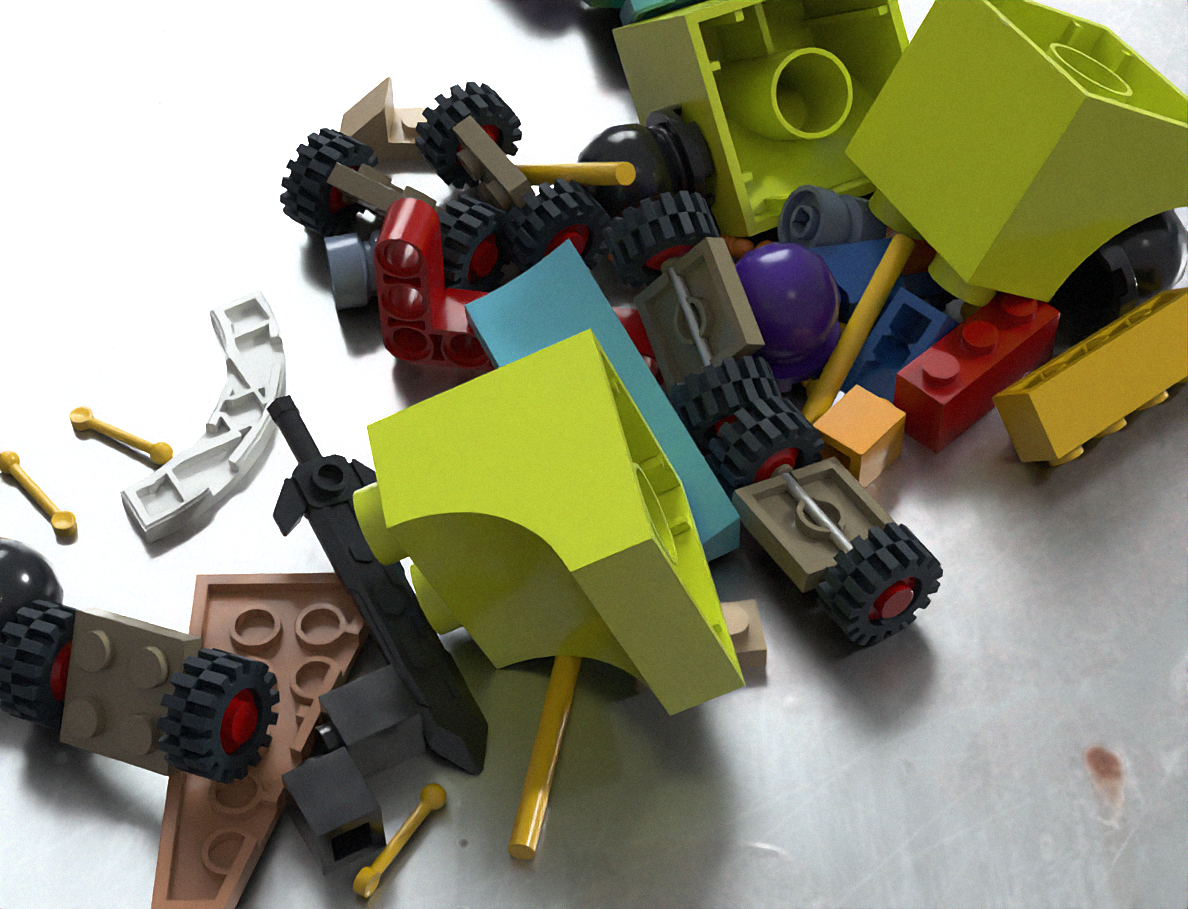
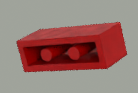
M1006 292L999 293L987 305L977 310L897 373L893 405L906 413L904 432L935 454H938L996 407L992 399L993 396L1051 361L1060 311L1044 301Z

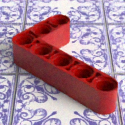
M401 198L394 201L388 207L373 254L382 338L385 348L392 356L410 363L486 372L495 370L468 323L464 305L489 294V292L445 288L440 220L437 212L422 200ZM612 307L659 385H662L664 379L638 309Z

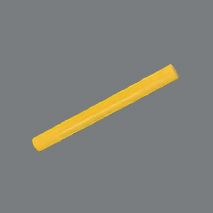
M629 162L515 164L528 179L531 186H538L545 182L550 186H554L555 179L563 178L567 183L570 180H574L581 186L630 185L636 177L635 168Z
M895 234L810 393L801 413L812 425L833 404L910 257L915 243L908 236L903 234Z
M555 656L507 849L508 853L517 859L529 860L535 856L582 657Z

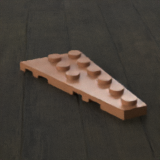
M336 573L196 574L188 634L202 638L201 649L207 648L212 650V648H216L268 665L270 667L268 672L274 673L277 679V683L271 689L279 691L280 702L273 705L271 711L279 713L277 725H269L266 734L273 737L269 747L260 746L258 752L262 757L261 761L256 767L247 765L248 775L242 780L234 778V783L224 784L185 771L169 776L151 909H235L286 805L281 775L294 770L300 763L308 759L317 741L315 727L323 724L318 696L345 684L370 632L351 596L345 592Z

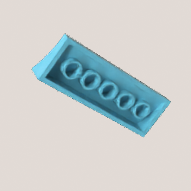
M567 239L549 255L517 278L495 291L464 305L466 319L495 370L591 328L683 483L707 562L740 547L739 514L570 239Z

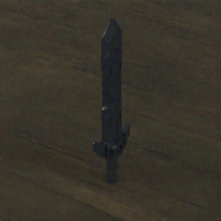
M291 395L276 398L266 409L274 423L279 427L298 463L291 477L284 479L272 514L282 536L287 537L301 523L303 516L308 520L345 592L354 601L387 665H393L421 710L424 737L428 747L472 774L481 773L484 767L489 725L451 653L444 648L436 631L427 620L417 596L405 576V569L401 562L398 561L389 566L381 564L371 551L359 526L353 504V493L358 489L377 482L375 471L354 458L348 463L345 456L337 454L323 457Z

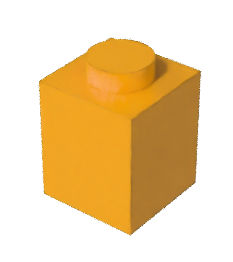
M856 384L813 424L822 435L821 439L825 445V449L819 451L823 456L822 461L835 456L853 477L866 488L901 455L906 413L896 408L890 401L880 398Z

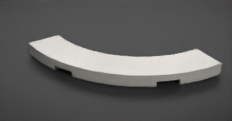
M261 289L209 310L211 324L219 336L225 351L226 382L212 413L205 423L206 431L193 447L182 450L157 471L119 491L124 508L148 545L187 525L226 496L247 474L262 454L275 430L276 424L266 408L276 398L285 396L286 357L279 323L271 304Z

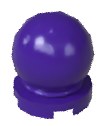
M772 242L746 252L734 266L765 343L763 347L751 356L752 359L759 356L768 361L780 392L792 391V384L807 381L816 375L819 378L840 339L841 328L838 314L841 296L838 286L823 257L797 243Z

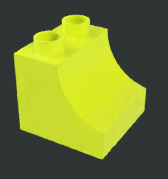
M702 0L612 30L640 124L646 126V120L650 112L669 105L679 104L682 107L681 115H679L682 122L687 124L695 121L707 144L714 167V175L705 178L706 194L711 193L715 196V202L711 206V210L721 234L750 237L778 227L779 215L784 202L791 192L802 185H813L833 190L838 195L848 194L856 197L876 191L877 187L851 161L844 151L909 44L898 0Z
M935 0L844 153L877 187L868 202L870 211L893 230L916 240H926L937 251L936 256L928 267V272L946 291L967 303L980 307L987 305L994 298L997 291L1049 302L1069 275L1087 257L1112 237L1158 213L1175 208L1188 207V96L1105 25L1033 0Z
M591 328L366 425L377 482L358 489L353 493V504L359 526L371 551L384 566H389L407 557L412 560L410 574L417 599L430 625L439 635H444L464 626L497 669L533 658L561 655L592 658L612 664L627 671L644 683L659 699L670 716L746 686L683 483Z

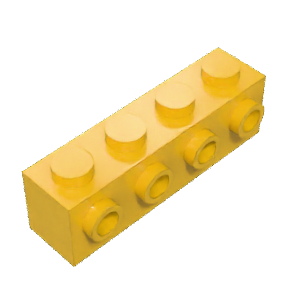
M1188 287L1161 291L992 397L1021 462L1047 460L1050 466L1067 463L1083 453L1084 450L1081 446L1092 437L1100 438L1120 430L1127 424L1124 418L1126 415L1134 410H1144L1163 402L1169 397L1166 389L1176 383L1188 382Z

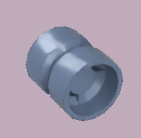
M802 185L791 192L784 202L779 215L777 233L779 243H797L805 248L883 239L886 238L887 225L870 211L868 199L848 194L838 195L833 190L813 185Z
M381 229L373 230L368 241H363L356 233L324 238L336 311L368 306L371 297L374 295L378 296L373 254Z

